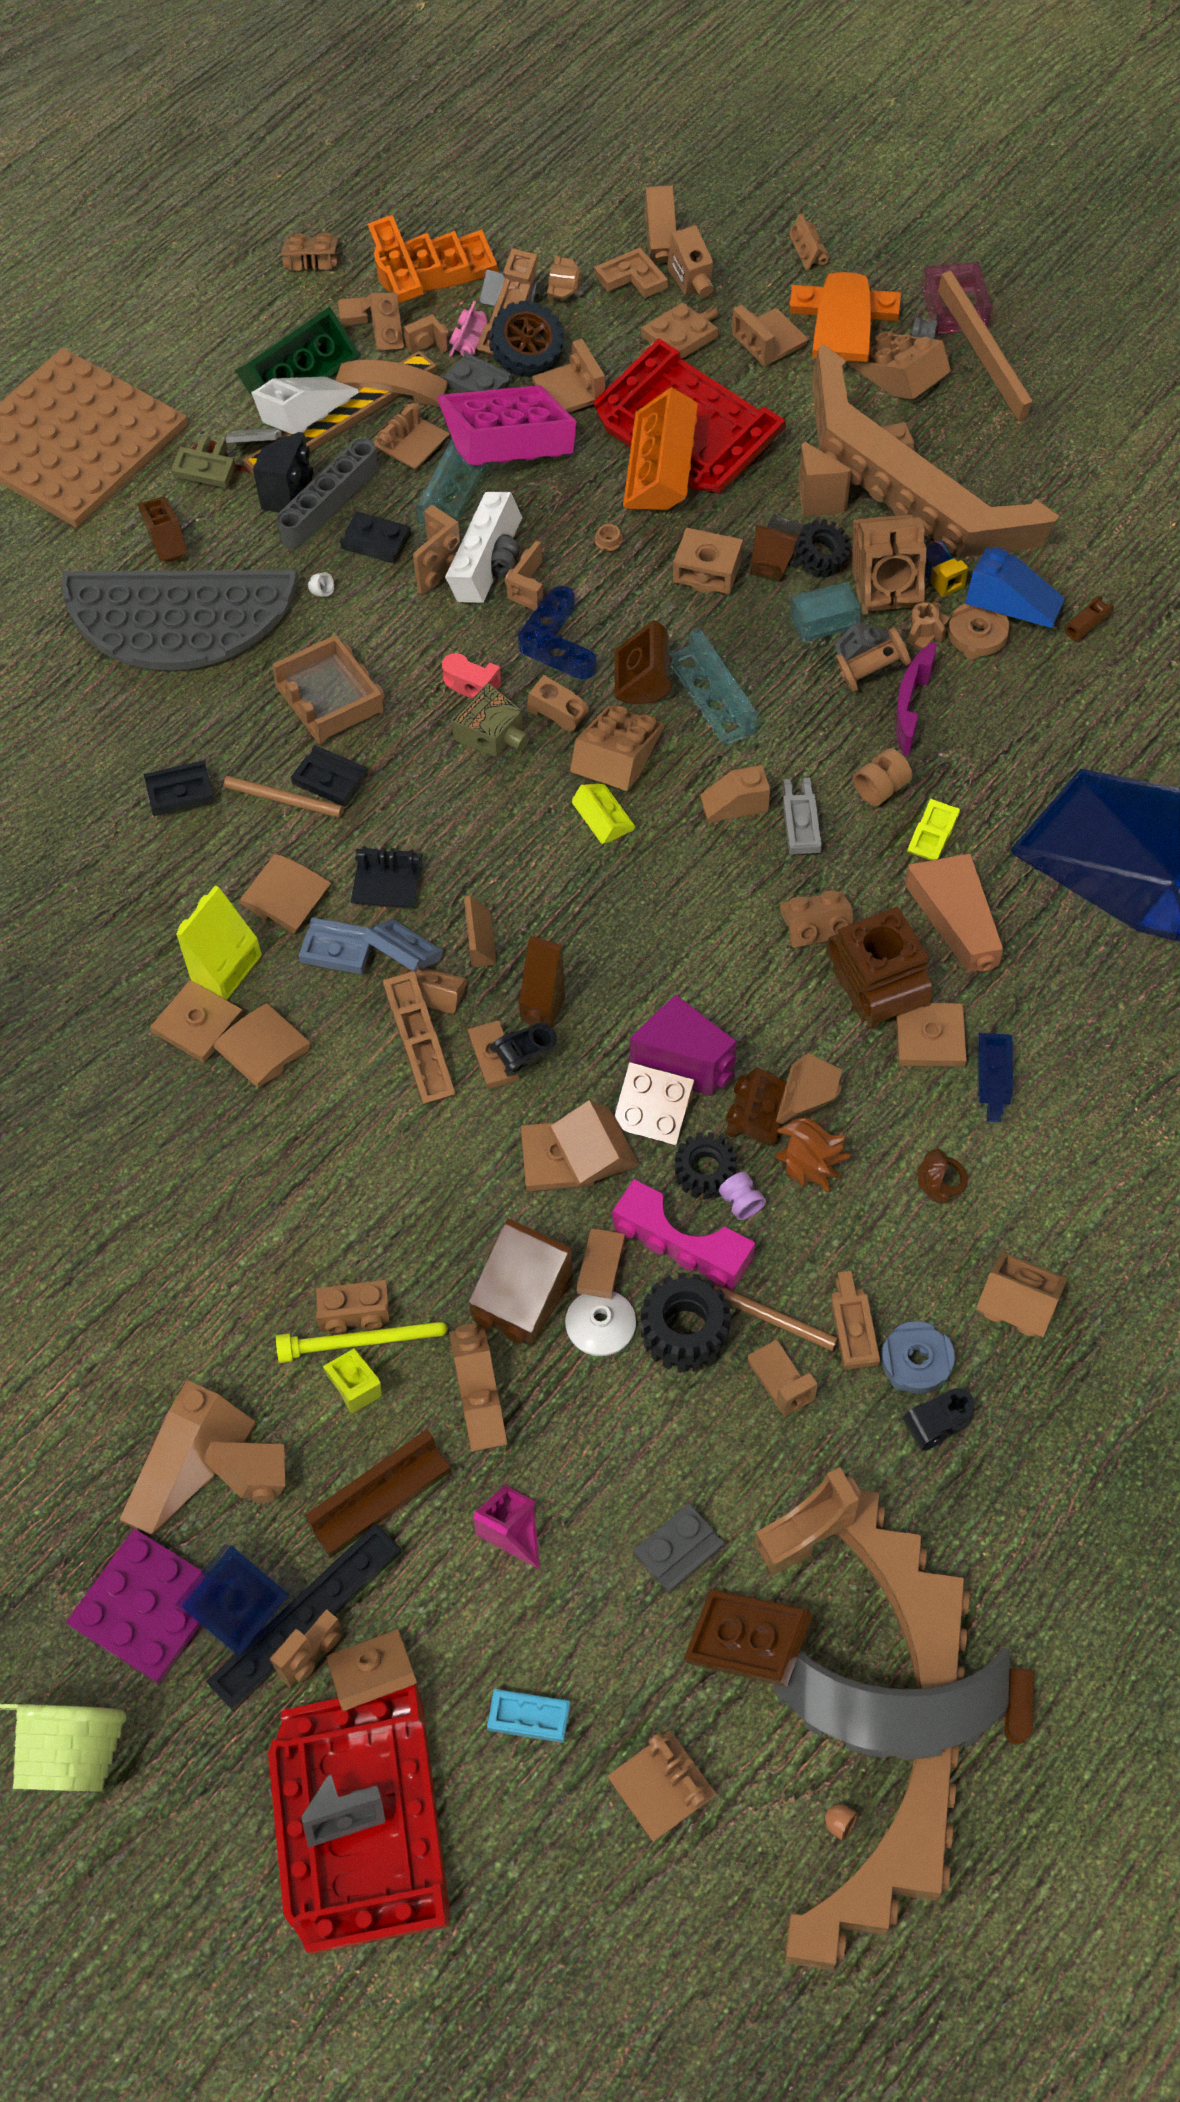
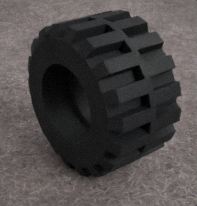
M678 1273V1279L675 1280L672 1279L671 1275L663 1278L662 1286L659 1283L652 1286L651 1294H646L644 1306L641 1307V1338H643V1345L646 1351L651 1350V1358L655 1362L662 1359L663 1367L669 1370L674 1365L678 1366L677 1372H685V1367H692L693 1372L701 1370L702 1363H705L707 1367L714 1363V1355L720 1358L724 1352V1345H727L729 1340L731 1320L730 1305L728 1300L724 1301L725 1294L721 1288L714 1290V1282L710 1279H707L704 1283L701 1281V1275L693 1274V1278H686V1273ZM689 1311L699 1315L706 1325L696 1333L680 1334L671 1330L665 1321L674 1313Z

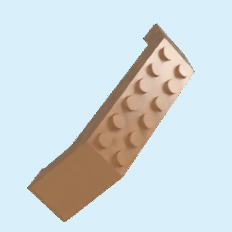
M824 344L820 346L811 377L819 450L852 469L851 483L862 486L873 499L883 502L892 508L896 516L912 514L913 517H920L925 528L924 536H930L935 541H941L939 542L940 547L945 552L953 553L958 558L982 555L986 548H1001L1005 551L1043 547L1060 517L1037 499L1032 504L997 507L987 505L849 404L843 375L846 360Z

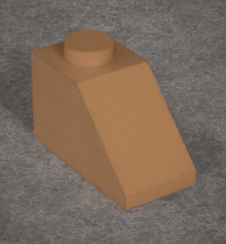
M763 765L732 770L700 794L707 823L768 812L770 788Z
M809 1053L794 1062L790 1069L776 1122L784 1124L819 1110L830 1101H835L842 1087L839 1083L842 1069Z
M211 1442L204 1454V1462L241 1498H252V1501L256 1503H268L278 1499L285 1488L284 1444Z

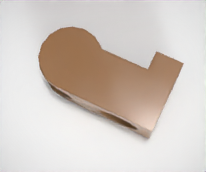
M545 675L542 676L528 695V712L535 716L541 713L567 731L575 730L589 712V708L583 699Z

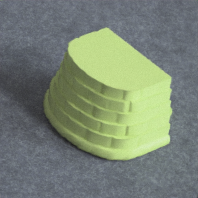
M0 1704L1 1710H17L13 1789L103 1791L104 1778H107L108 1764L112 1765L113 1751H116L117 1738H121L122 1724L126 1721V1713L123 1710L83 1706Z

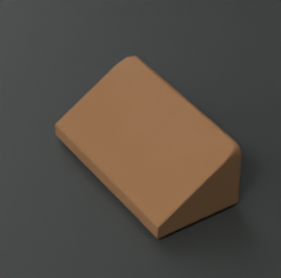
M470 895L465 896L464 905L471 965L473 967L495 965L496 954L491 913L484 905Z
M404 966L397 976L412 972V970ZM417 968L415 975L426 1006L431 1009L454 1014L458 1009L468 980L427 968Z

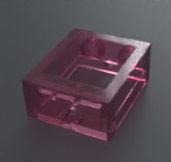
M978 262L924 267L921 289L930 320H938L936 334L962 331L949 308L942 306L938 287L941 275L947 271L953 272L964 292L973 291L977 304L972 305L988 329L992 306Z

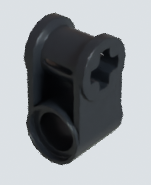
M535 1023L517 1032L503 1035L494 1041L489 1048L492 1053H497L505 1066L504 1072L506 1076L510 1077L528 1067L539 1064L555 1046L557 1035L551 1026L545 1023Z
M954 1388L929 1402L912 1408L902 1417V1420L920 1450L926 1451L939 1445L952 1435L965 1430L970 1425L974 1411V1399L968 1391ZM954 1406L956 1410L950 1411V1408ZM963 1408V1413L960 1414L958 1410Z

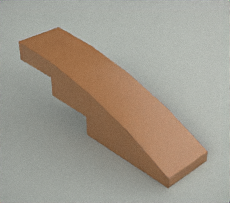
M412 971L383 980L382 983L422 1103L426 1104L455 1095L437 1034L434 1031L415 972Z

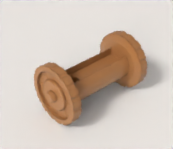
M895 627L888 630L889 640L849 660H846L842 654L835 656L841 670L840 675L842 679L846 680L852 693L858 690L857 680L899 659L905 666L911 663L906 643L902 641ZM892 649L893 654L885 656L884 651Z

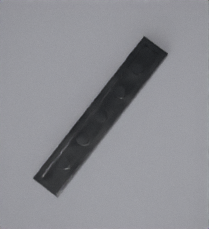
M375 1523L206 1681L207 1684L234 1712L276 1672L270 1658L295 1629L305 1635L326 1609L334 1616L339 1613L402 1553L401 1548Z

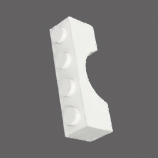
M485 492L445 576L457 602L483 603L493 583L491 557L495 542L500 536L513 538L522 520L521 513L511 492Z

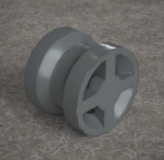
M915 317L912 336L920 338L929 337L935 340L938 320L923 321L921 317Z

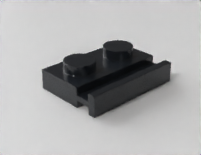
M357 511L345 531V537L341 538L340 545L343 550L395 564L396 556L400 555L411 534L410 526Z
M313 745L310 755H306L291 776L292 784L346 807L361 786L363 778L368 776L367 767Z
M205 760L144 774L153 816L215 802Z

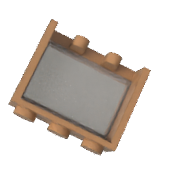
M336 635L272 664L275 687L320 746L329 736L377 713L383 714L382 700L385 699L382 688L378 683L374 684L371 681L366 667L362 663H357L349 645H343Z

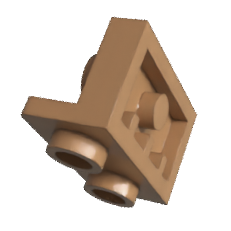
M386 1280L316 1288V1320L320 1333L341 1334L347 1329L353 1328L375 1330L382 1327V1325L390 1324Z

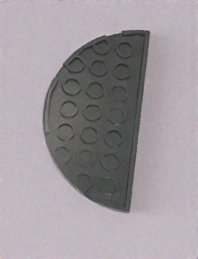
M296 570L62 571V591L68 614L74 626L100 652L115 660L140 668L186 670L229 659L247 650L265 637L278 624L291 604L298 576Z

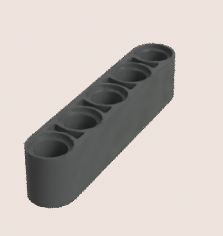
M359 438L353 441L277 515V525L280 540L284 546L295 548L304 544L376 473L378 463L375 444L372 440Z

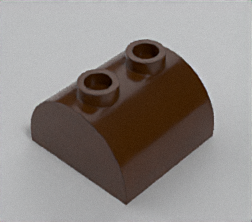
M652 620L615 649L616 699L629 704H647L661 699L670 692L673 682L669 679V668L672 663V657L669 655V635L666 628L659 622Z

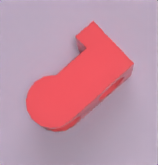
M458 653L449 654L442 661L445 685L471 699L487 683L495 689H498L501 685L500 667L489 662L486 668L469 662L464 655Z

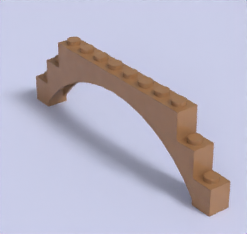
M860 1490L861 1496L859 1497L853 1525L833 1535L839 1536L861 1559L880 1585L892 1606L907 1643L914 1670L916 1689L942 1686L964 1679V1667L958 1666V1653L965 1652L967 1629L960 1628L961 1614L967 1615L969 1607V1591H963L964 1578L918 1572L925 1570L927 1549L920 1548L921 1535L881 1530L883 1528L885 1507L878 1506L879 1493ZM959 1745L943 1749L941 1756L914 1759L902 1804L892 1825L873 1854L855 1875L829 1898L803 1915H790L784 1963L833 1971L836 1959L844 1960L846 1934H840L839 1929L885 1936L889 1930V1924L896 1925L898 1899H891L892 1894L937 1901L941 1895V1890H948L950 1865L943 1864L944 1848L951 1849L953 1824L946 1823L947 1808H954L956 1784L949 1783L950 1768L957 1767Z

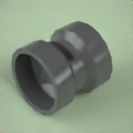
M500 536L496 540L491 557L492 575L506 578L508 571L516 567L515 560L518 558L520 546L513 538Z

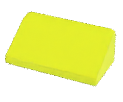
M604 783L580 785L572 799V803L600 843H609L635 829L631 819Z

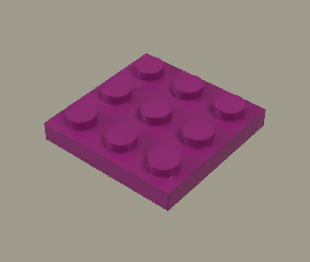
M134 1528L70 1615L66 1624L160 1685L226 1591L224 1584Z

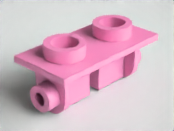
M473 301L469 311L463 309L457 324L461 328H455L449 340V343L453 345L449 356H452L455 350L460 352L463 357L465 353L475 354L484 325L488 323L487 315L484 312L473 309L476 301Z

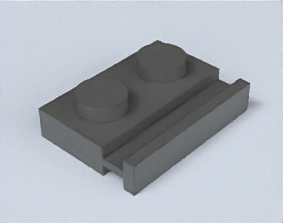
M465 353L464 359L462 361L458 360L443 376V379L448 381V387L459 393L505 389L507 384L510 385L512 383L510 373L468 353Z
M687 1504L633 1550V1555L651 1576L664 1587L669 1595L725 1547V1542L719 1539L714 1530L690 1504Z

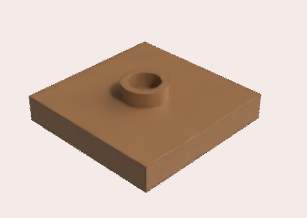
M189 980L150 1026V1029L156 1036L205 1063L216 1050L214 1042L237 1023L244 1014L241 1008L196 982Z
M930 1003V1006L923 1007L922 1005L896 1015L898 1066L965 1067L966 1046L963 1004Z
M554 1123L521 1126L526 1191L578 1187L549 1130L550 1126ZM594 1182L579 1187L594 1186Z
M399 1629L326 1656L342 1711L417 1683Z

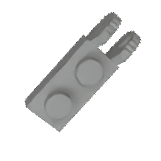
M802 778L801 792L803 795H793L791 780L783 779V810L789 855L821 853L815 794H812L810 778Z

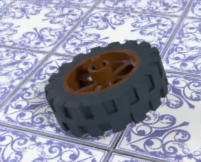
M519 301V304L514 302L507 304V308H501L498 311L497 317H494L490 330L489 349L494 353L493 358L496 362L502 364L501 367L503 369L514 371L513 374L517 376L526 374V377H533L534 374L546 372L547 369L551 370L555 366L556 361H558L564 344V338H562L564 330L562 326H559L560 321L556 315L553 316L550 309L547 307L542 308L536 302L530 304L527 301ZM523 325L522 331L516 326ZM509 330L517 337L508 338L507 331ZM541 334L545 340L536 338V336ZM534 345L544 348L537 352Z

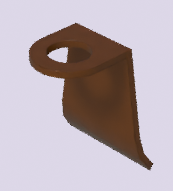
M756 525L750 574L780 582L795 551L793 548L798 536L785 531Z

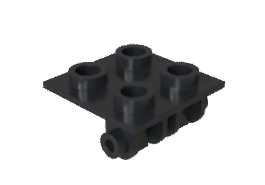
M363 846L362 849H356L355 860L358 861L351 903L414 908L423 854L415 853L412 849L410 851L397 850L396 852L395 848H391V851H386V847H382L381 851L367 848V846Z

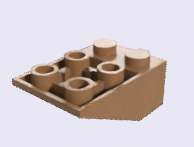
M882 332L875 337L874 341L869 343L868 362L847 361L848 365L892 396L912 400L951 372L943 341L930 339L929 337H913L909 334H891V332Z
M608 705L576 738L570 772L628 791L639 778L664 729L665 723L656 721L650 715H638L628 712L622 706Z

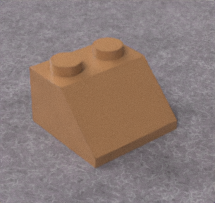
M1001 1252L989 1274L976 1310L983 1312V1315L989 1320L995 1322L1005 1321L1016 1326L1017 1330L1025 1335L1044 1337L1068 1278Z

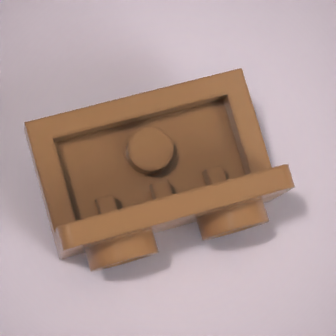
M830 890L818 896L808 898L795 897L788 902L780 903V913L789 928L790 944L793 948L828 941L829 937L838 934V929L853 924L852 906L842 891Z

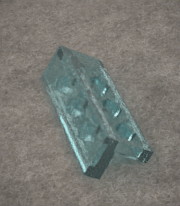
M451 439L417 505L419 527L426 529L424 511L431 505L459 521L488 462L480 466L468 464L457 452L454 441ZM468 472L471 478L458 483L456 477ZM458 493L460 499L448 504L446 497Z
M701 629L689 632V646L669 655L672 657L671 667L724 746L756 733L758 713ZM692 656L696 664L693 669L681 666L679 661ZM695 678L707 680L710 683L708 690L695 687L693 684ZM709 700L722 702L724 704L723 711L709 708ZM724 720L737 723L739 729L726 733L722 727Z

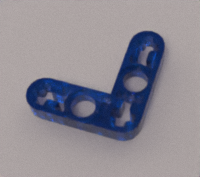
M566 586L554 587L519 631V650L524 655L578 679H588L596 672L595 654L589 649L555 635L575 608L574 592ZM543 617H550L554 619V622L544 625L539 620ZM556 648L565 651L563 655L557 657L549 654L551 650Z

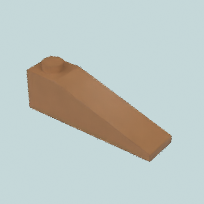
M187 1380L167 1413L119 1520L153 1537L185 1507V1502L202 1486L205 1488L213 1480L212 1477L216 1473L204 1462V1454L210 1443H246L256 1426V1422L219 1394Z

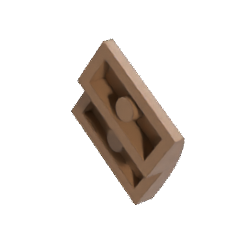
M274 854L239 900V903L263 920L269 917L292 934H295L331 883L301 864Z
M266 1003L230 1027L214 1042V1048L256 1087H259L281 1075L285 1064L309 1052L311 1042Z

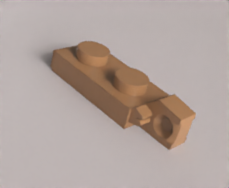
M852 1271L838 1272V1279H836L838 1292L831 1293V1308L843 1370L879 1366L880 1357L867 1294H864L863 1289L855 1290Z

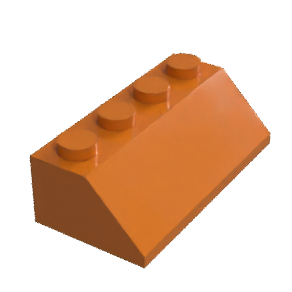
M672 387L642 407L635 414L623 507L627 509L668 510L677 503L682 502L687 496L698 403Z

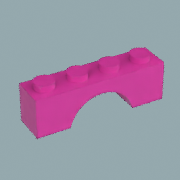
M633 1179L612 1211L613 1227H615L617 1232L625 1234L626 1238L632 1239L634 1237L642 1241L648 1249L656 1254L662 1255L664 1253L674 1258L686 1270H696L706 1275L707 1279H710L715 1284L734 1290L754 1258L755 1242L725 1226L713 1234L699 1237L689 1236L677 1231L669 1224L664 1215V1194Z

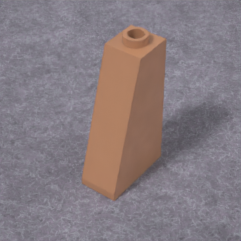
M971 854L909 864L905 879L906 888L966 971L979 970L985 972L994 967H999L1003 947Z

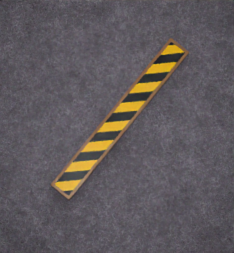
M417 351L399 362L432 374L437 373V365L421 351ZM359 387V393L350 398L347 404L338 406L329 412L326 418L317 420L303 432L306 445L310 447V452L402 394ZM287 432L284 435H282V437L277 438L269 444L286 438L292 434ZM261 449L243 460L244 467L253 475V467Z

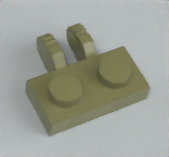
M208 435L201 436L196 450L180 447L171 469L173 477L227 488L236 464L234 458L225 456L228 447L226 439H218L213 453H208L211 447V437Z

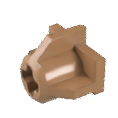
M555 256V261L549 275L547 291L549 302L554 303L555 298L566 299L579 291L582 272L573 259Z
M922 602L913 608L911 631L907 643L919 650H922L934 640L943 643L945 640V627L948 625L950 618L941 613V604L937 602Z

